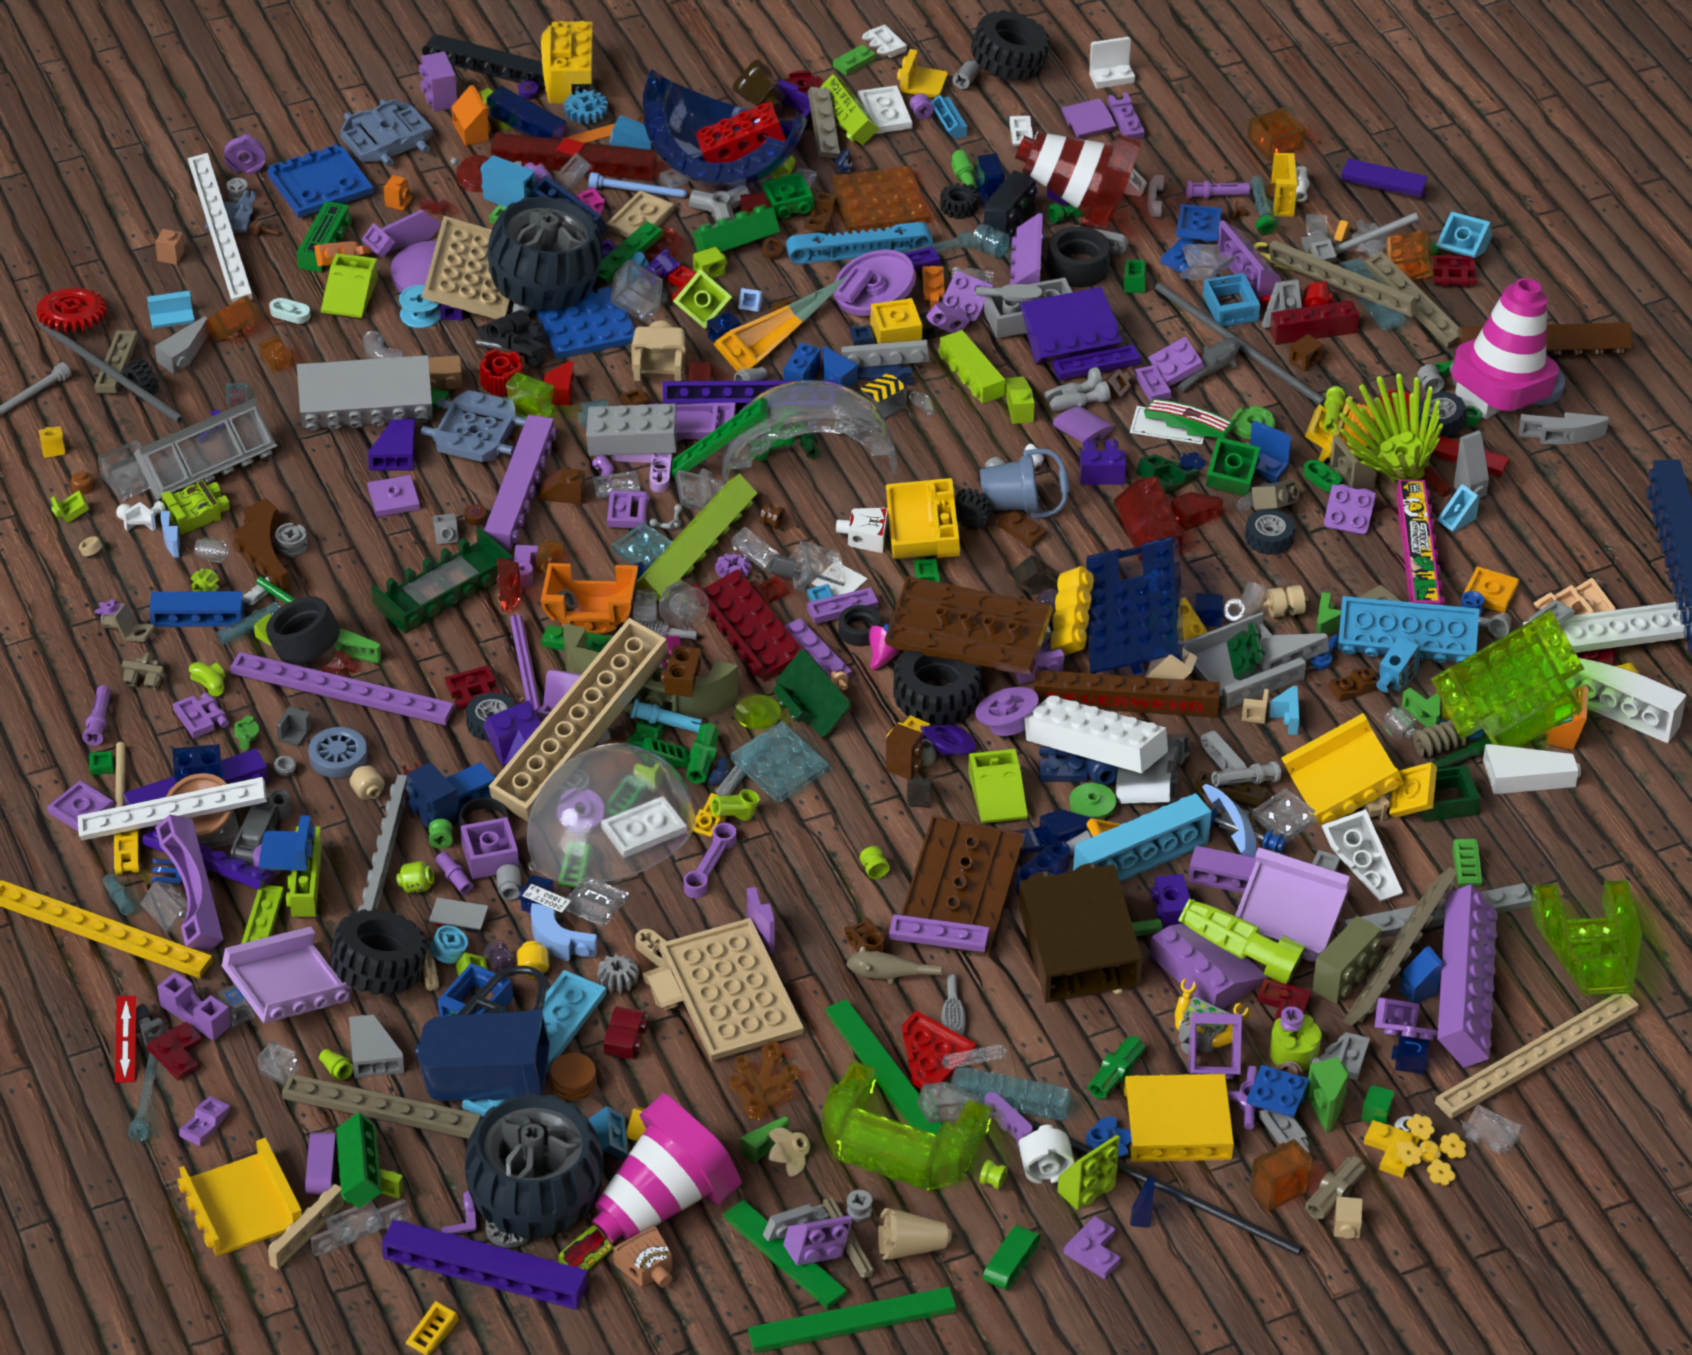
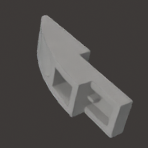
M1565 412L1564 418L1521 414L1518 436L1540 438V444L1586 442L1606 436L1608 416Z

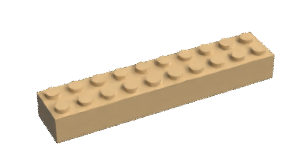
M628 618L489 785L491 797L501 802L507 810L530 823L667 657V654H669L667 639Z

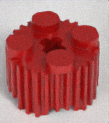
M496 349L485 352V358H482L483 361H480V383L486 392H490L493 396L502 398L506 394L510 395L514 391L521 390L523 388V363L520 354H517L516 351L505 353Z

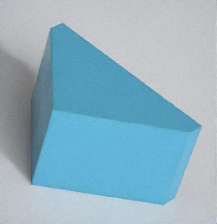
M1461 484L1437 521L1452 532L1458 531L1476 520L1480 496L1464 484Z

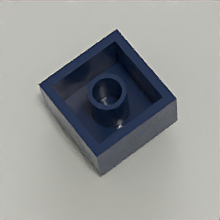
M431 762L407 773L408 808L413 814L416 813L426 828L436 819H446L452 825L459 822L457 789Z

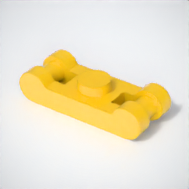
M140 829L114 834L115 875H123V872L128 871L140 873ZM131 859V862H123V860Z

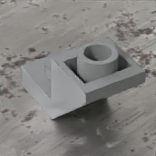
M1321 233L1301 237L1306 253L1327 262L1336 261L1337 256L1328 237Z

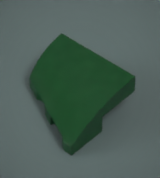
M1154 454L1140 458L1136 474L1165 494H1169L1194 480L1198 476L1199 470L1195 468L1190 471L1180 469V463Z

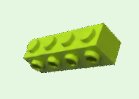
M315 826V840L311 841L313 846L312 858L308 859L307 871L290 870L292 875H288V889H290V892L286 893V906L291 907L292 917H316L322 854L320 826Z

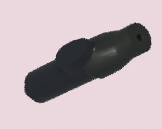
M658 279L652 285L664 307H669V292Z

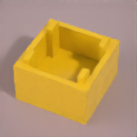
M912 298L871 304L870 324L878 344L922 340V323Z

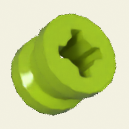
M987 1160L980 1174V1184L993 1185L994 1189L1000 1190L1005 1182L1008 1167L1005 1165L998 1166L993 1161Z

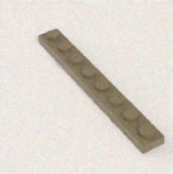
M1275 240L1269 245L1270 258L1276 263L1318 280L1326 281L1328 284L1409 317H1413L1416 313L1415 297L1408 293L1401 292L1391 286H1386Z
M294 1074L289 1075L282 1091L283 1099L352 1114L360 1112L366 1117L470 1139L478 1121L481 1120V1114Z

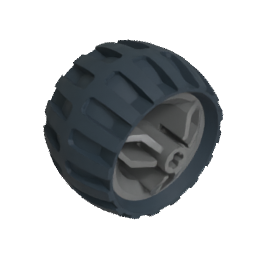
M548 196L526 197L516 203L512 202L499 215L490 234L487 254L491 278L495 287L499 288L501 295L506 299H511L519 306H527L534 310L556 311L560 310V308L576 305L592 289L599 275L602 262L601 236L592 215L586 213L581 206L561 198H548Z
M530 1093L517 1098L513 1096L505 1099L503 1103L496 1107L492 1106L484 1114L482 1120L478 1121L468 1142L465 1155V1178L470 1196L482 1216L489 1223H495L496 1227L506 1234L510 1232L526 1239L541 1236L548 1238L563 1230L565 1232L570 1230L579 1219H583L590 1211L602 1183L603 1154L595 1129L585 1115L583 1116L575 1105L570 1102L561 1101L559 1097L553 1095L540 1096L537 1093Z

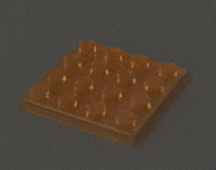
M911 166L831 176V184L849 234L853 233V231L858 233L861 230L866 232L869 229L874 231L878 228H892L894 225L924 222L927 224L930 221V216Z

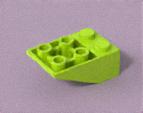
M336 253L330 266L321 313L362 318L378 280L377 258Z
M1016 749L969 754L968 774L981 824L1028 819Z
M1118 1135L1080 1158L1059 1175L1057 1192L1075 1209L1079 1210L1085 1205L1092 1204L1097 1197L1103 1193L1110 1192L1116 1186L1120 1138Z

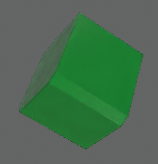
M1375 1085L1370 1086L1363 1104L1361 1120L1369 1123L1375 1120L1387 1124L1392 1110L1394 1092Z

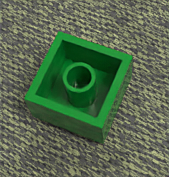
M1218 437L1205 486L1248 497L1261 447Z

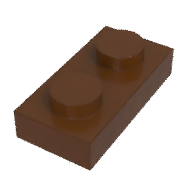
M1015 510L1002 517L998 523V527L1031 548L1046 537L1045 529Z

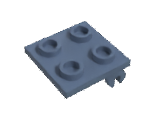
M245 191L238 203L223 202L232 232H247L250 215L253 210L252 202L256 197L254 191H251V196H248L247 191ZM206 220L205 231H210Z

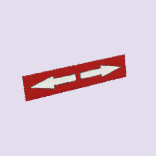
M136 995L116 996L115 1083L135 1082Z

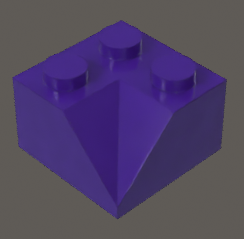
M530 700L489 716L483 724L502 767L509 763L541 724Z

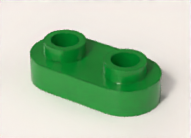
M1309 460L1304 464L1303 475L1305 478L1322 490L1331 492L1332 484H1341V475L1323 462Z

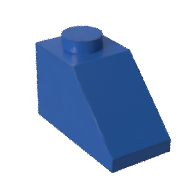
M826 346L823 347L822 368L824 380H836V391L841 394L857 382L858 365Z
M1430 946L1426 947L1402 972L1399 988L1402 995L1407 997L1411 1003H1419L1438 995L1443 962Z

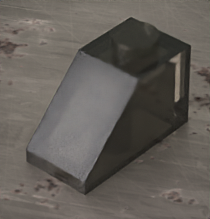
M1030 555L1013 569L1015 585L1021 591L1025 590L1031 595L1058 592V578L1061 573L1034 555Z

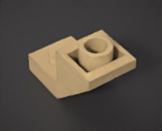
M661 966L642 973L644 983L651 987L657 1006L671 1009L678 1006V1002L684 1000L670 968Z

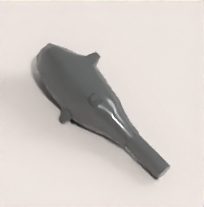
M1226 338L1217 342L1212 347L1204 346V354L1201 357L1204 368L1193 373L1178 385L1179 390L1185 392L1201 378L1215 373L1227 366L1234 368L1236 366L1235 357L1241 346L1240 342L1235 338Z

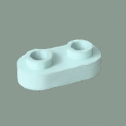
M285 298L274 299L269 304L270 314L275 318L296 324H303L310 319V308L306 304Z

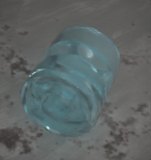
M980 223L976 227L971 238V246L982 252L986 251V254L997 259L1005 254L1010 243L1009 234L998 229L995 230L994 227L985 223Z

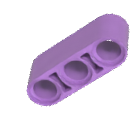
M310 1133L305 1184L306 1195H321L334 1184L337 1152L336 1133Z

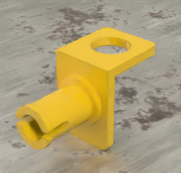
M60 426L39 430L44 458L65 454L63 432Z

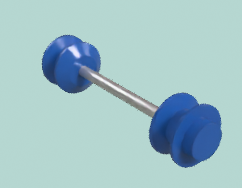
M1217 807L1211 810L1210 828L1217 822L1238 831L1235 824L1218 818ZM1271 829L1263 836L1254 832L1255 838L1263 840V849L1268 850L1270 848L1275 853H1281L1284 850L1286 839H1284L1283 833L1276 836L1274 835V830Z

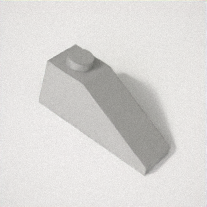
M205 316L155 345L157 362L173 374L188 366L209 335L207 318Z
M1476 431L1460 437L1454 487L1458 490L1461 484H1464L1478 494L1479 498L1487 495L1489 476L1482 435L1480 431Z
M1326 633L1273 635L1261 639V645L1265 649V661L1259 665L1263 671H1266L1300 657L1306 661L1329 651L1328 636Z

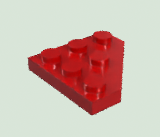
M917 1010L902 1024L901 1032L912 1083L934 1096L976 1051V1043Z

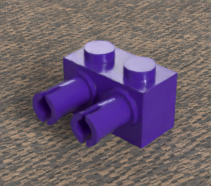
M1089 439L1083 442L1084 450L1080 451V485H1124L1125 452L1124 450H1119V442L1116 439H1113V445H1111V439L1105 442L1106 450H1097V442L1094 439H1091V445H1089Z

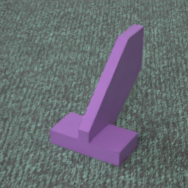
M421 209L383 228L373 223L361 240L369 245L379 256L384 258L389 252L431 239L442 223Z

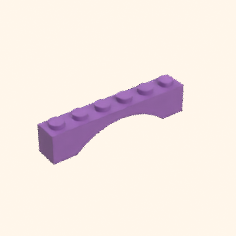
M169 814L156 826L160 847L177 868L186 890L187 913L181 925L186 947L209 952L223 940L193 820Z

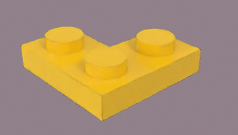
M1372 1120L1365 1135L1364 1144L1386 1151L1381 1160L1379 1170L1403 1178L1408 1167L1402 1163L1401 1159L1396 1157V1144L1399 1141L1405 1143L1412 1141L1414 1146H1418L1420 1138L1414 1137L1410 1132Z

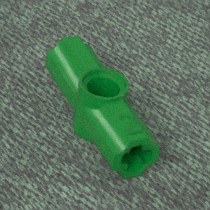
M708 722L701 724L696 740H694L688 757L690 762L686 771V777L689 778L691 783L699 784L705 782L709 767L712 765L717 750L715 745L719 736V730L715 724Z
M1134 1035L1127 1037L1114 1053L1110 1052L1106 1055L1101 1069L1088 1084V1090L1095 1098L1099 1100L1102 1098L1106 1099L1119 1082H1125V1076H1130L1133 1065L1145 1052L1146 1046L1140 1038Z

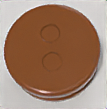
M567 1053L556 1058L550 1066V1086L552 1091L560 1098L566 1100H579L590 1095L596 1086V1068L593 1061L580 1053Z

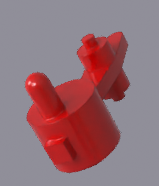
M1326 281L1309 284L1304 289V294L1300 295L1303 307L1333 303V293H1330ZM1271 296L1258 297L1260 307H1268Z

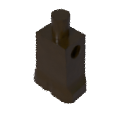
M754 60L734 82L733 91L745 100L751 101L756 107L760 104L771 102L776 114H778L783 109L781 101L786 95L773 79L770 68L760 60Z

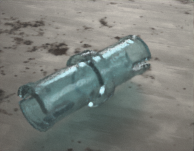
M115 874L106 875L102 880V884L109 892L110 900L116 903L122 915H125V913L126 915L131 914L135 910V905L128 896V890L120 884Z

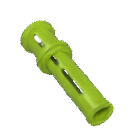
M1339 386L1330 387L1326 392L1327 399L1324 406L1327 412L1323 429L1327 433L1328 428H1330L1329 434L1337 431L1339 412L1344 407L1343 401L1346 394Z

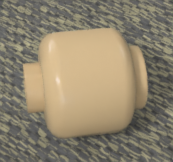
M366 765L356 768L350 778L352 789L362 800L375 799L384 789L385 783L382 776L372 766Z

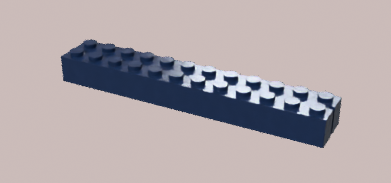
M1654 460L1653 468L1649 469L1650 486L1646 488V498L1650 500V513H1654L1653 524L1654 527H1657V539L1661 540V553L1665 554V568H1669L1668 579L1669 582L1673 583L1672 594L1676 596V609L1680 610V624L1684 625V638L1688 639V653L1692 654V500L1681 461Z

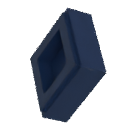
M871 325L850 328L853 346L875 344Z

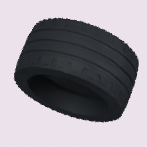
M1072 226L1059 230L1049 241L1047 255L1049 274H1051L1053 279L1066 278L1071 287L1082 288L1100 283L1106 277L1110 266L1111 251L1107 237L1096 229L1085 226ZM1078 253L1089 255L1093 258L1074 260L1065 257V255Z
M313 596L296 599L285 604L270 617L266 625L268 639L276 654L282 661L289 664H302L320 657L333 647L340 635L338 622L328 604L322 598Z

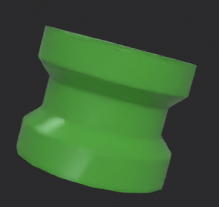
M436 819L429 824L430 845L438 849L449 847L453 842L451 822L446 819Z

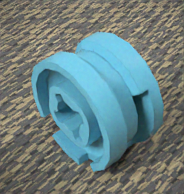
M441 926L430 943V951L437 960L443 963H456L465 951L468 939L465 933L454 926Z

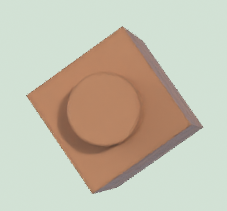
M162 229L155 241L157 261L177 265L185 252L183 233Z

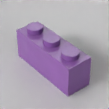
M1195 846L1189 867L1188 882L1244 893L1256 863V858Z

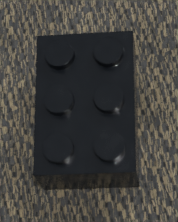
M1014 170L984 204V237L1006 244L1010 238L1015 236L1017 228L1024 224L1027 218L1033 215L1036 210L1035 196L1037 194L1035 179Z

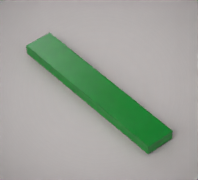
M763 397L759 398L672 459L670 476L675 480L764 419L767 416L768 400Z
M741 1200L724 1212V1219L827 1310L846 1296V1289L815 1262L797 1266L784 1247L785 1237L767 1241L763 1233L768 1221L744 1200Z

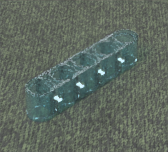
M1361 257L1339 263V266L1381 283L1365 267V261ZM1355 295L1383 331L1405 325L1406 319L1404 314Z
M958 1067L954 1070L948 1088V1094L952 1098L986 1106L984 1103L985 1095L989 1092H995L1019 1113L1053 1120H1064L1067 1117L1073 1097L1071 1091L1064 1087L966 1067Z

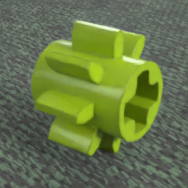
M201 568L199 572L196 571L191 577V580L194 581L191 585L194 592L217 591L219 588L216 584L219 580L218 576L210 569L204 570Z

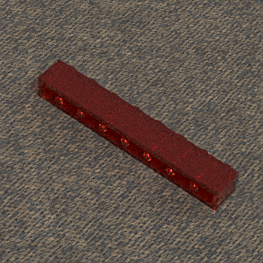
M496 133L491 145V156L494 155L512 163L521 161L522 166H525L527 163H533L535 166L543 164L546 170L588 175L593 172L606 177L653 181L657 167L656 150L583 142L585 143L576 156L556 151V148L563 140Z

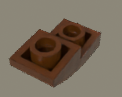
M1371 667L1352 670L1350 677L1330 679L1328 687L1336 698L1342 701L1361 696L1378 688L1376 683L1380 678Z

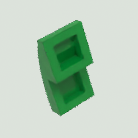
M936 559L914 560L915 578L940 582Z
M641 719L637 723L636 732L627 739L625 748L642 753L641 748L645 737L659 740L667 725L659 722L650 724L648 720Z

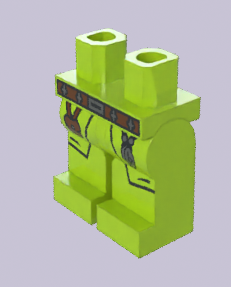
M201 480L196 482L197 485H190L183 491L171 494L170 491L161 493L166 511H170L171 521L174 526H178L180 535L205 526L213 520L215 522L221 520L220 513L230 509L229 500L225 495H221L217 482L206 486L204 481Z

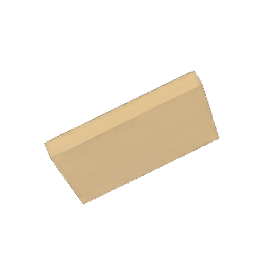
M639 191L606 223L607 230L628 238L646 221L658 227L675 210V204Z

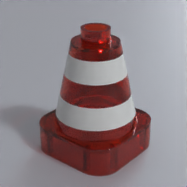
M1037 132L1034 139L1023 136L1015 159L1024 162L1023 172L1084 213L1080 226L1106 231L1130 179L1141 142L1117 133L1112 144Z

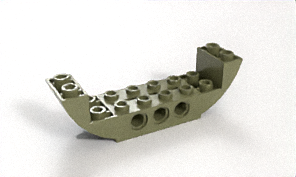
M564 623L566 672L583 674L600 652L587 649L586 628ZM716 660L707 678L698 676L693 697L665 694V684H661L662 671L667 669L658 667L622 711L631 713L634 700L638 698L640 702L651 705L656 703L661 709L697 719L714 715L729 707L738 699V665Z

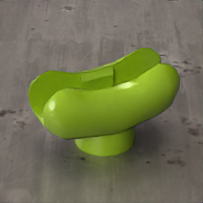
M195 662L189 666L191 680L206 687L209 694L213 697L222 695L224 692L223 679L226 676L219 664L214 663L208 666L203 662Z

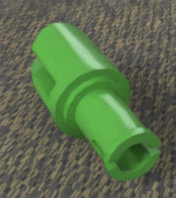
M963 150L955 151L952 155L953 160L951 164L957 180L967 184V187L969 185L972 186V190H977L978 187L973 177L975 169L970 157Z

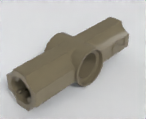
M1356 1156L1347 1157L1334 1173L1328 1172L1324 1176L1319 1189L1305 1205V1209L1311 1217L1316 1220L1324 1219L1335 1207L1337 1197H1349L1352 1187L1366 1172V1166L1362 1163V1160Z

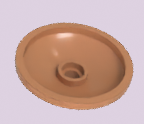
M194 774L177 782L170 789L166 797L227 785V783L212 774ZM233 809L188 818L193 820L197 838L209 836L221 829L230 818Z

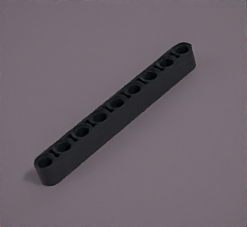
M438 34L432 35L422 48L423 55L445 51L451 66L516 83L532 81L538 85L539 89L546 90L542 61ZM572 84V94L575 95V91L583 93L584 89L587 91L591 84Z

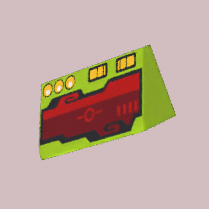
M592 1225L559 1254V1263L577 1266L589 1271L613 1250V1246L595 1225Z

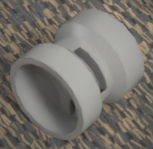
M1433 364L1422 366L1417 372V376L1426 393L1429 386L1433 388L1432 393H1438L1444 387V381L1439 375L1437 367Z

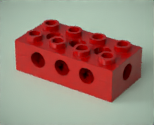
M771 102L760 104L754 109L743 111L734 117L723 119L717 124L703 127L695 132L710 172L787 142ZM756 119H760L759 122H756V123L753 122V121L756 120Z

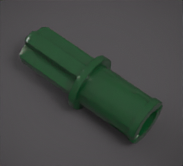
M805 425V431L799 433L801 438L800 445L805 450L807 458L810 459L811 456V459H815L819 455V449L816 445L817 439L812 435L808 425Z

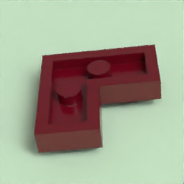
M1264 978L1257 995V1002L1278 1007L1274 1018L1275 1023V1020L1281 1018L1283 1009L1287 1007L1299 1008L1304 1014L1311 998V991Z
M186 1021L149 1041L147 1050L179 1081L197 1071L198 1063L186 1051L201 1044L202 1037Z

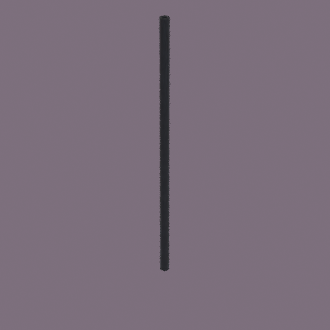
M1034 1120L1031 1124L1032 1131H1037L1043 1124ZM1069 1137L1071 1149L1083 1155H1087L1094 1150V1148ZM1118 1160L1117 1171L1297 1256L1300 1255L1302 1246Z

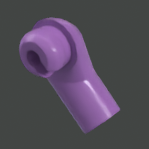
M599 455L593 459L592 464L596 466L595 469H602L600 480L602 483L608 484L611 482L614 467L606 456Z

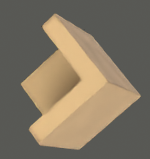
M1264 689L1263 701L1244 698L1242 721L1265 724L1269 689Z

